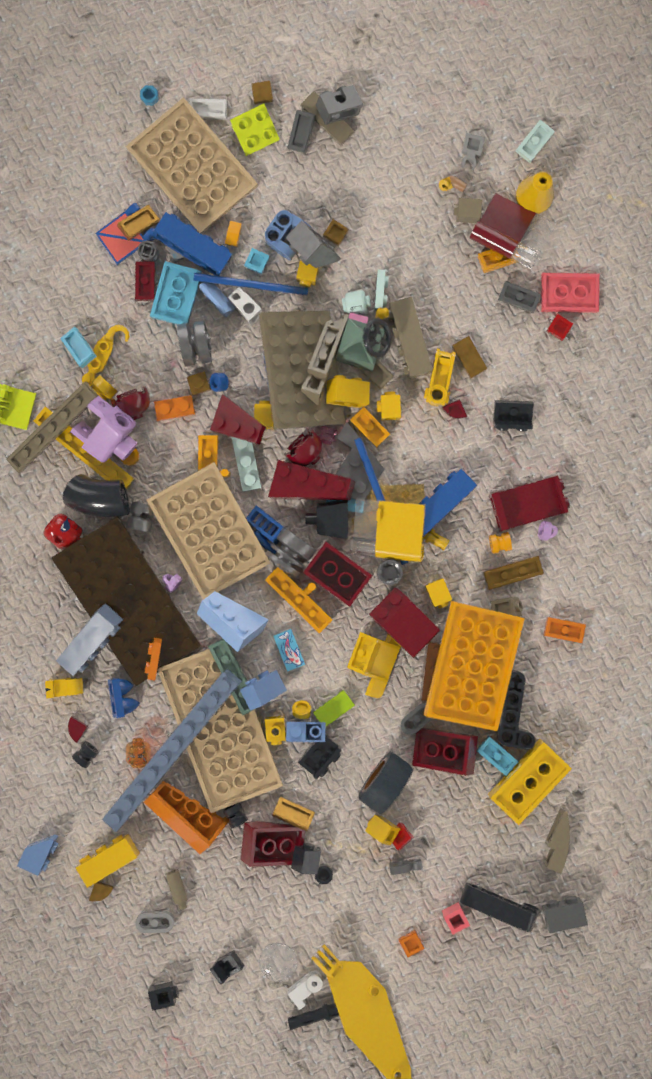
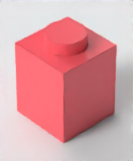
M459 902L442 910L443 917L452 934L470 926Z

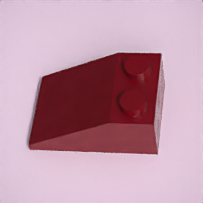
M397 587L369 613L371 618L413 658L440 632V629Z
M421 728L416 732L412 766L465 776L474 775L478 736Z
M264 821L245 822L240 860L249 867L292 865L295 845H303L306 831L291 824Z

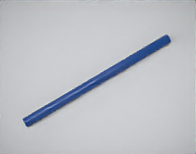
M360 437L354 441L379 504V501H385L363 440ZM400 560L401 565L407 564L408 561Z

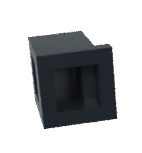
M172 981L150 985L148 996L152 1011L175 1005L176 998H179V991L177 986H173ZM162 992H168V995L162 994Z

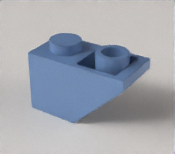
M287 722L286 742H325V722Z
M52 835L29 844L25 848L17 867L37 876L42 871H46L50 864L48 858L51 853L54 854L59 844L56 842L58 836Z

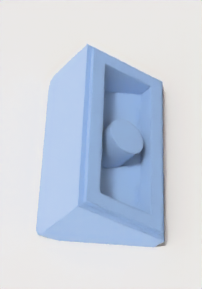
M204 282L199 285L202 293L224 317H228L236 309L214 283Z

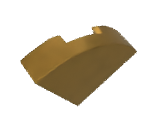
M99 881L96 882L89 901L97 902L104 900L110 895L114 886Z

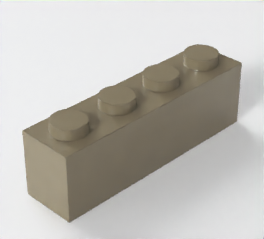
M412 296L390 302L388 318L393 320L394 327H392L394 339L398 338L399 341L397 350L399 357L403 356L405 364H402L404 375H408L409 379L432 373L433 369Z

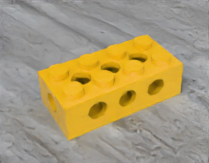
M539 739L519 760L510 773L504 776L487 795L514 822L520 825L572 768L545 742ZM546 764L545 770L539 771L540 765ZM528 778H533L532 784L525 785ZM515 792H520V796L517 799H512Z

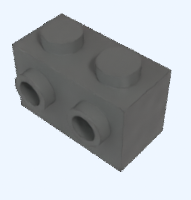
M569 896L563 901L550 900L542 905L549 933L588 925L584 904L580 897Z

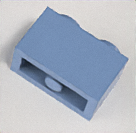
M268 670L258 675L259 679H256V677L245 682L247 686L240 689L250 711L263 706L287 691L277 670L271 673Z

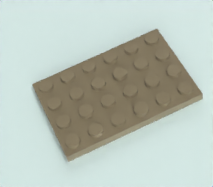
M330 311L259 313L274 430L345 424L343 406L326 404L327 383L319 405L315 404L301 391L302 385L310 374L307 373L324 325L327 321L331 320ZM336 358L334 360L328 380L333 379L336 375H339Z

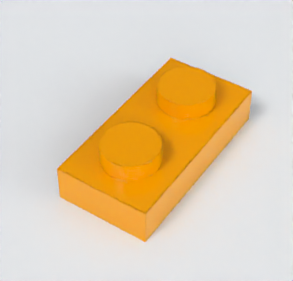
M517 248L511 259L491 249L481 252L477 256L483 273L520 262L521 259Z
M365 407L350 419L356 428L376 448L390 435Z

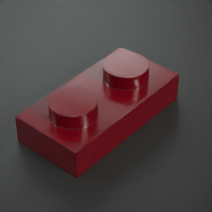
M135 261L136 301H154L155 262Z

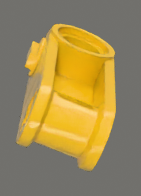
M439 348L436 349L432 367L433 371L430 376L429 386L425 388L423 398L432 406H445V403L448 404L450 396L448 389L456 352L449 353L440 351ZM432 392H440L442 398L435 400L432 397Z

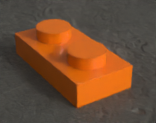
M192 395L154 402L157 421L195 415Z
M547 617L543 636L583 643L586 624Z
M154 638V642L149 643L148 654L151 655V660L146 662L145 673L148 674L147 680L155 681L162 643L160 638Z

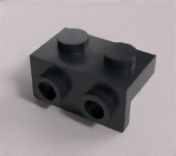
M495 400L493 412L494 428L500 431L516 429L517 431L525 432L528 429L532 430L533 401Z
M325 734V742H314L298 760V763L317 780L319 776L322 778L329 770L327 767L331 762L335 763L340 758L341 748Z

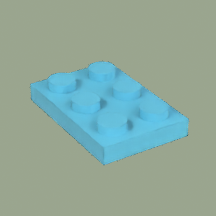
M165 261L150 317L176 325L189 324L200 281H193L194 273L202 274V271Z

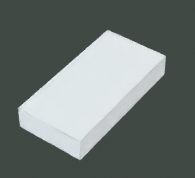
M189 99V104L202 119L227 120V99Z

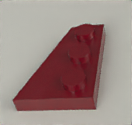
M222 394L210 430L260 445L266 426Z

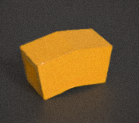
M230 221L225 239L226 245L238 247L242 223Z

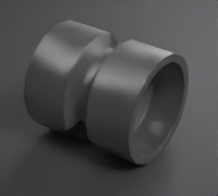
M131 501L130 513L132 515L128 517L126 528L151 533L153 522L150 519L154 517V512L150 505Z
M385 560L377 568V576L384 584L394 585L402 578L403 569L397 561Z

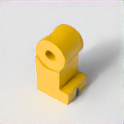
M71 677L45 681L46 699L83 694V678Z

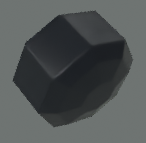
M320 864L318 873L315 874V880L319 884H328L333 879V870L329 865Z

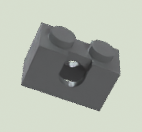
M354 85L342 86L333 93L332 91H324L319 95L316 107L325 125L358 116L363 106Z

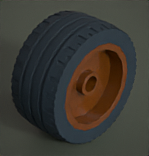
M389 752L378 763L359 792L358 799L376 813L383 814L394 803L413 773V767L395 753Z

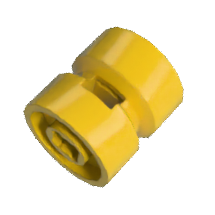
M98 375L92 382V389L105 401L113 398L118 392L101 375Z

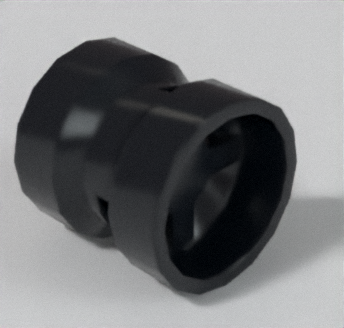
M84 741L81 749L76 751L72 758L81 767L87 768L91 763V759L96 758L99 751L91 743Z
M240 802L223 810L225 817L229 819L231 829L242 825L248 820L246 814L241 810Z

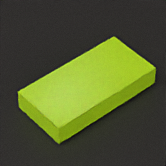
M342 690L313 711V714L319 722H325L326 727L354 707L355 704L345 690Z

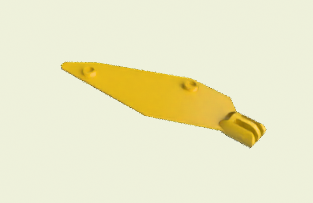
M323 944L321 947L331 957V960L320 950L316 954L326 965L324 966L314 955L311 959L327 977L345 1034L386 1079H411V1067L386 989L361 962L341 961Z

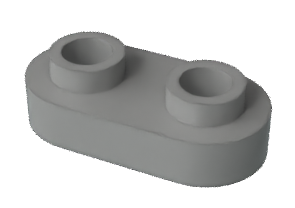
M145 911L138 915L135 925L138 931L142 933H166L173 928L175 918L168 911ZM147 918L149 923L145 924L143 919ZM167 918L169 922L163 923L162 919Z

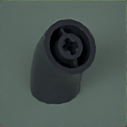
M79 474L68 482L63 491V503L67 507L83 514L100 517H119L129 515L130 513L129 498L122 479L105 481Z

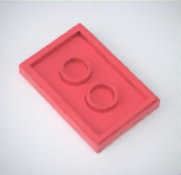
M542 273L541 312L598 313L600 274Z

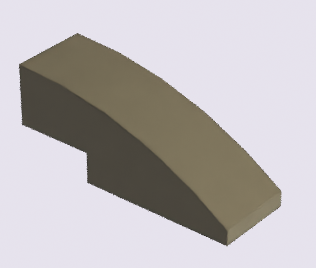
M560 808L545 840V844L550 847L544 864L547 868L559 874L562 873L565 866L570 841L568 813L563 808Z

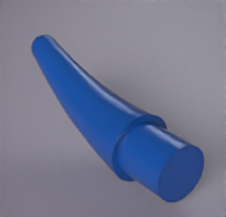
M258 530L254 531L261 546L276 554L277 551L271 547L264 535Z

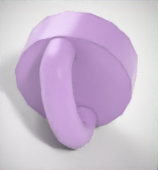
M543 521L539 525L538 537L541 540L547 541L558 533V528L552 525L551 522Z
M165 574L162 577V581L166 584L165 589L173 593L181 584L182 577L178 574L174 576Z

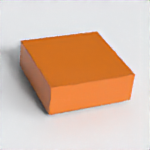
M416 930L399 938V942L407 957L425 949Z

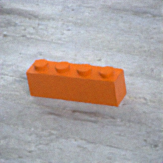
M162 781L143 802L199 854L210 847L229 823L228 818L220 817L216 814V811L211 813L209 809L200 805L199 801L191 800L185 796V793L165 781Z

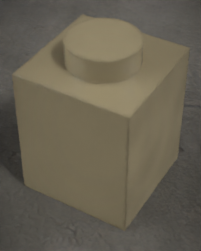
M459 198L457 204H454L453 216H456V222L477 223L480 221L482 199Z

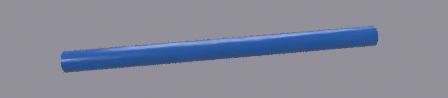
M194 273L193 281L308 295V288L200 273Z

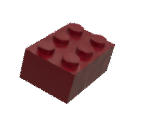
M327 542L323 544L303 572L349 607L373 576Z

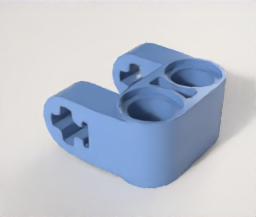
M282 210L277 213L266 229L265 240L267 245L275 252L291 261L296 253L283 241L291 229H294L302 219L289 211ZM282 218L290 220L286 225L280 224L279 221ZM273 233L279 236L275 241L269 239V236Z

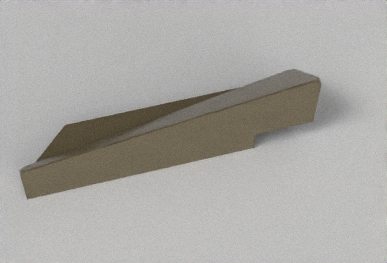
M348 314L334 322L330 320L325 323L307 373L310 374L301 387V391L317 405H319L349 318Z

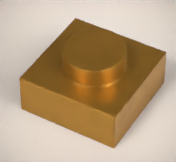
M205 371L187 377L192 396L211 391Z

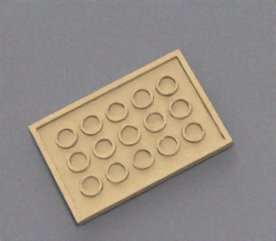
M184 97L125 146L200 234L204 233L258 187V183Z
M215 462L146 499L203 600L214 591L219 592L271 563Z

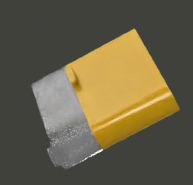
M356 499L353 540L350 541V551H353V555L422 562L424 558V543L422 542L425 505Z

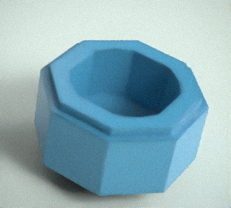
M145 85L140 90L141 101L146 106H154L159 101L158 90L153 85Z

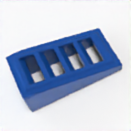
M256 505L246 517L248 523L277 545L279 543L277 536L285 527ZM259 513L262 514L260 518L256 521V523H254L253 520L257 517V515ZM265 518H267V521L260 528V524L264 521ZM271 523H273L274 525L266 533V529L270 526Z

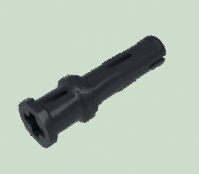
M326 1003L322 1008L288 1017V1025L290 1030L322 1020L329 1022L332 1018L339 1017V1013L335 1003L329 1005Z

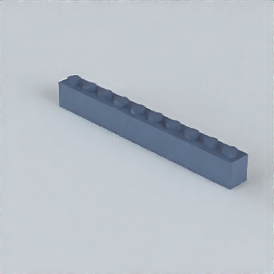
M225 670L102 818L115 832L127 822L242 681L230 670Z

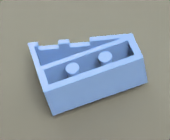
M216 591L202 600L197 611V615L237 652L260 635L269 620Z

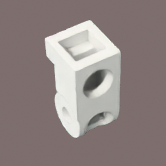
M240 287L228 296L230 302L251 326L259 320V313L263 312L262 309Z
M311 971L288 988V996L299 1010L306 1005L305 998L322 989V975L317 971Z

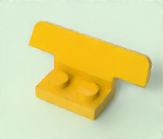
M360 632L347 668L371 677L365 695L370 697H382L401 647L388 634L385 641Z

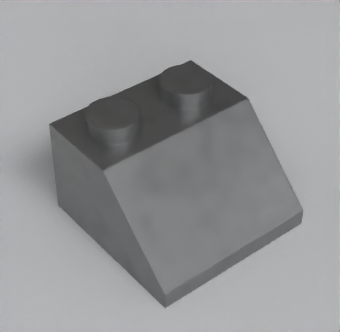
M302 220L286 237L291 243L289 247L296 254L299 253L301 255L299 259L305 265L311 264L313 267L318 268L341 260V257L326 240Z

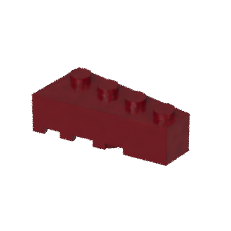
M278 460L268 497L273 500H351L355 481L350 478Z

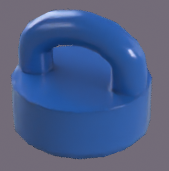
M213 373L211 375L210 387L214 392H222L228 389L229 380L225 373Z

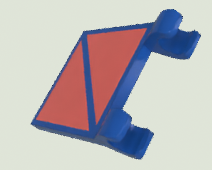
M133 203L125 212L95 233L117 265L135 253L141 242L155 240L153 237L154 228L149 229L144 235L141 233L130 241L127 240L118 228V222L141 209L136 203Z

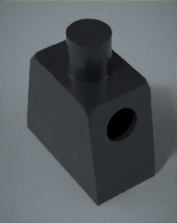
M336 500L317 504V513L305 514V524L317 525V534L348 539V500Z

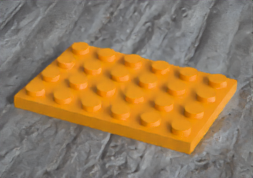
M451 601L424 715L426 717L498 731L525 618Z

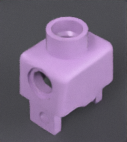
M98 396L87 406L101 418L94 430L81 421L70 432L84 443L82 448L100 462L107 461L114 454L124 461L138 444L129 436L135 428L136 422L117 405L113 408Z

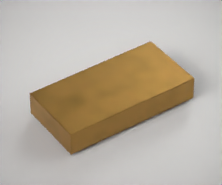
M147 205L118 222L117 226L127 240L130 241L158 224L160 219L152 208Z
M469 336L452 345L470 379L488 369Z
M280 797L272 816L304 831H308L315 812Z

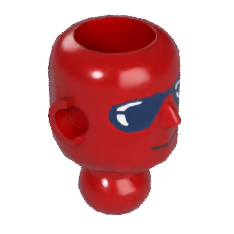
M59 513L45 527L43 535L57 548L64 550L81 539L80 536L83 529L68 516Z

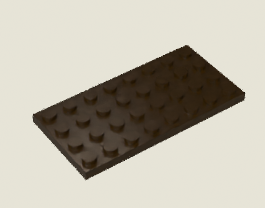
M118 516L51 557L90 618L106 604L123 619L118 625L120 627L119 631L113 637L111 635L108 637L110 641L107 644L135 686L148 679L145 667L146 662L151 660L148 648L149 643L154 642V638L162 639L157 669L178 661L201 646V643Z

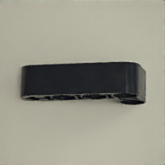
M512 670L496 734L497 739L505 746L530 749L535 745L534 735L528 730L518 728L526 680L525 676L517 670ZM516 674L517 677L520 678L519 681L515 682V687L518 689V691L515 689H509L510 686L514 688V682L511 680V678H514ZM515 693L517 695L516 701L509 703L508 696ZM512 712L514 714L513 720L506 722L505 715ZM504 732L511 733V737L507 741L502 740ZM529 735V742L522 744V736Z
M466 883L460 899L463 905L526 932L533 930L540 911L539 908L531 904L523 903L521 905L472 883Z

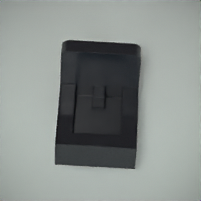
M233 950L218 958L210 968V971L221 985L228 977L241 971L245 965Z

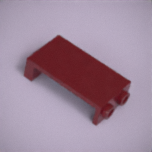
M557 475L490 494L489 498L499 531L568 513L570 504L568 498L564 497L563 494L565 489L563 480L559 479Z

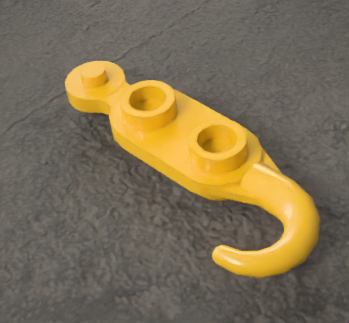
M112 326L107 334L98 340L93 349L97 357L87 364L89 371L82 376V383L87 382L90 386H93L92 382L95 380V375L103 371L113 351V338L117 331L124 332L125 341H129V331L125 326Z

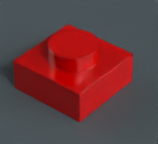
M557 313L546 331L563 341L574 323Z
M399 822L396 826L400 830L392 842L397 850H401L414 838L405 825Z

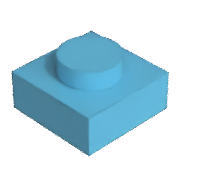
M252 248L244 266L259 274H263L270 256Z

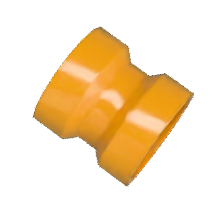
M504 532L501 536L489 535L492 554L499 553L501 550H512L509 532Z

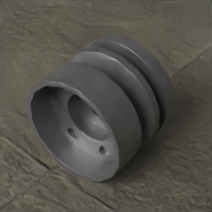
M283 528L277 536V539L282 543L281 547L272 544L271 547L277 551L276 554L267 550L265 555L281 570L298 577L300 572L294 569V566L297 565L304 569L305 566L299 559L302 557L310 560L316 550L289 530Z

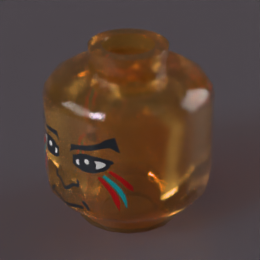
M143 738L132 739L126 745V762L133 768L145 767L151 759L150 744L144 741Z

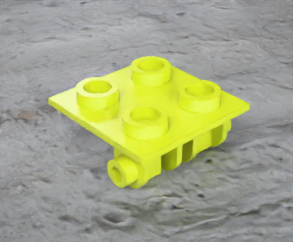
M264 103L230 119L232 129L237 135L245 156L280 140Z
M0 384V424L27 430L36 393Z

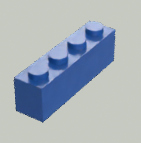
M165 212L153 232L155 239L215 276L222 274L232 256L227 247L217 245L211 237L200 234L194 226L184 224L178 216L172 213Z
M462 469L457 473L453 471L446 478L448 481L444 485L440 483L433 490L434 495L430 498L426 496L419 503L425 505L423 537L476 488L477 484Z

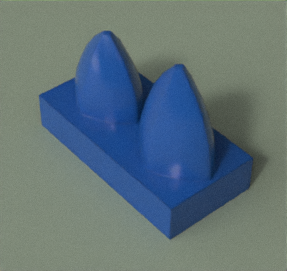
M108 679L113 717H125L126 714L131 713L140 705V702L134 699L122 698L134 685L125 679Z

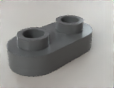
M426 703L418 705L402 719L401 729L404 733L408 735L415 734L433 719L421 714V711L426 707ZM408 721H412L414 723L413 728L410 729L407 727Z

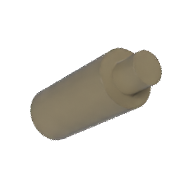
M178 869L170 871L165 875L174 904H178L180 910L186 909L185 901L188 898Z

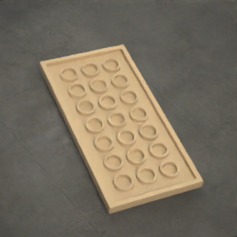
M209 649L157 669L178 726L221 675ZM231 694L187 748L211 813L283 786L256 710L242 716Z

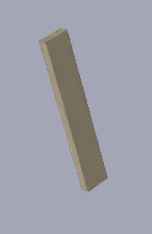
M83 382L6 460L18 474L22 473L99 395L87 382Z

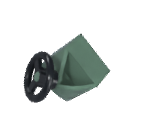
M348 318L336 361L373 372L376 359L383 357L391 346V331L388 324L380 318L371 319L367 324Z

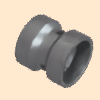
M143 241L139 244L137 251L142 261L156 262L158 260L159 252L153 242Z

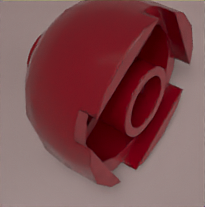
M141 387L142 391H137L135 388L116 396L117 400L111 398L110 401L113 408L117 405L133 420L142 418V413L147 411L150 406V396L147 387Z
M313 429L306 430L308 432L307 435L304 436L302 433L288 446L289 453L285 452L284 455L293 464L307 466L311 463L314 465L320 460L321 457L319 455L322 451V442Z

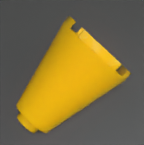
M539 172L522 180L516 191L517 203L536 214L546 211L554 200L552 177L547 172Z

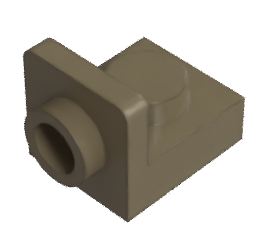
M518 597L490 601L493 611L518 617L522 616L523 606Z

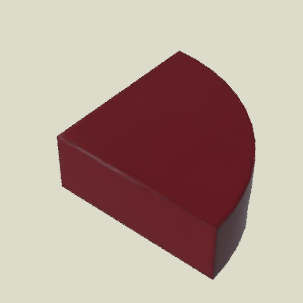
M460 399L442 407L443 411L452 418L463 419L467 417Z
M71 716L68 722V732L73 741L78 743L88 725Z

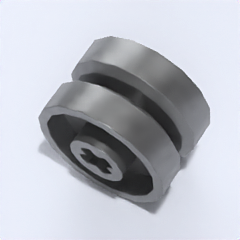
M205 321L194 322V334H192L191 328L187 323L178 324V340L185 367L196 364V353H198L202 364L211 363L212 347Z

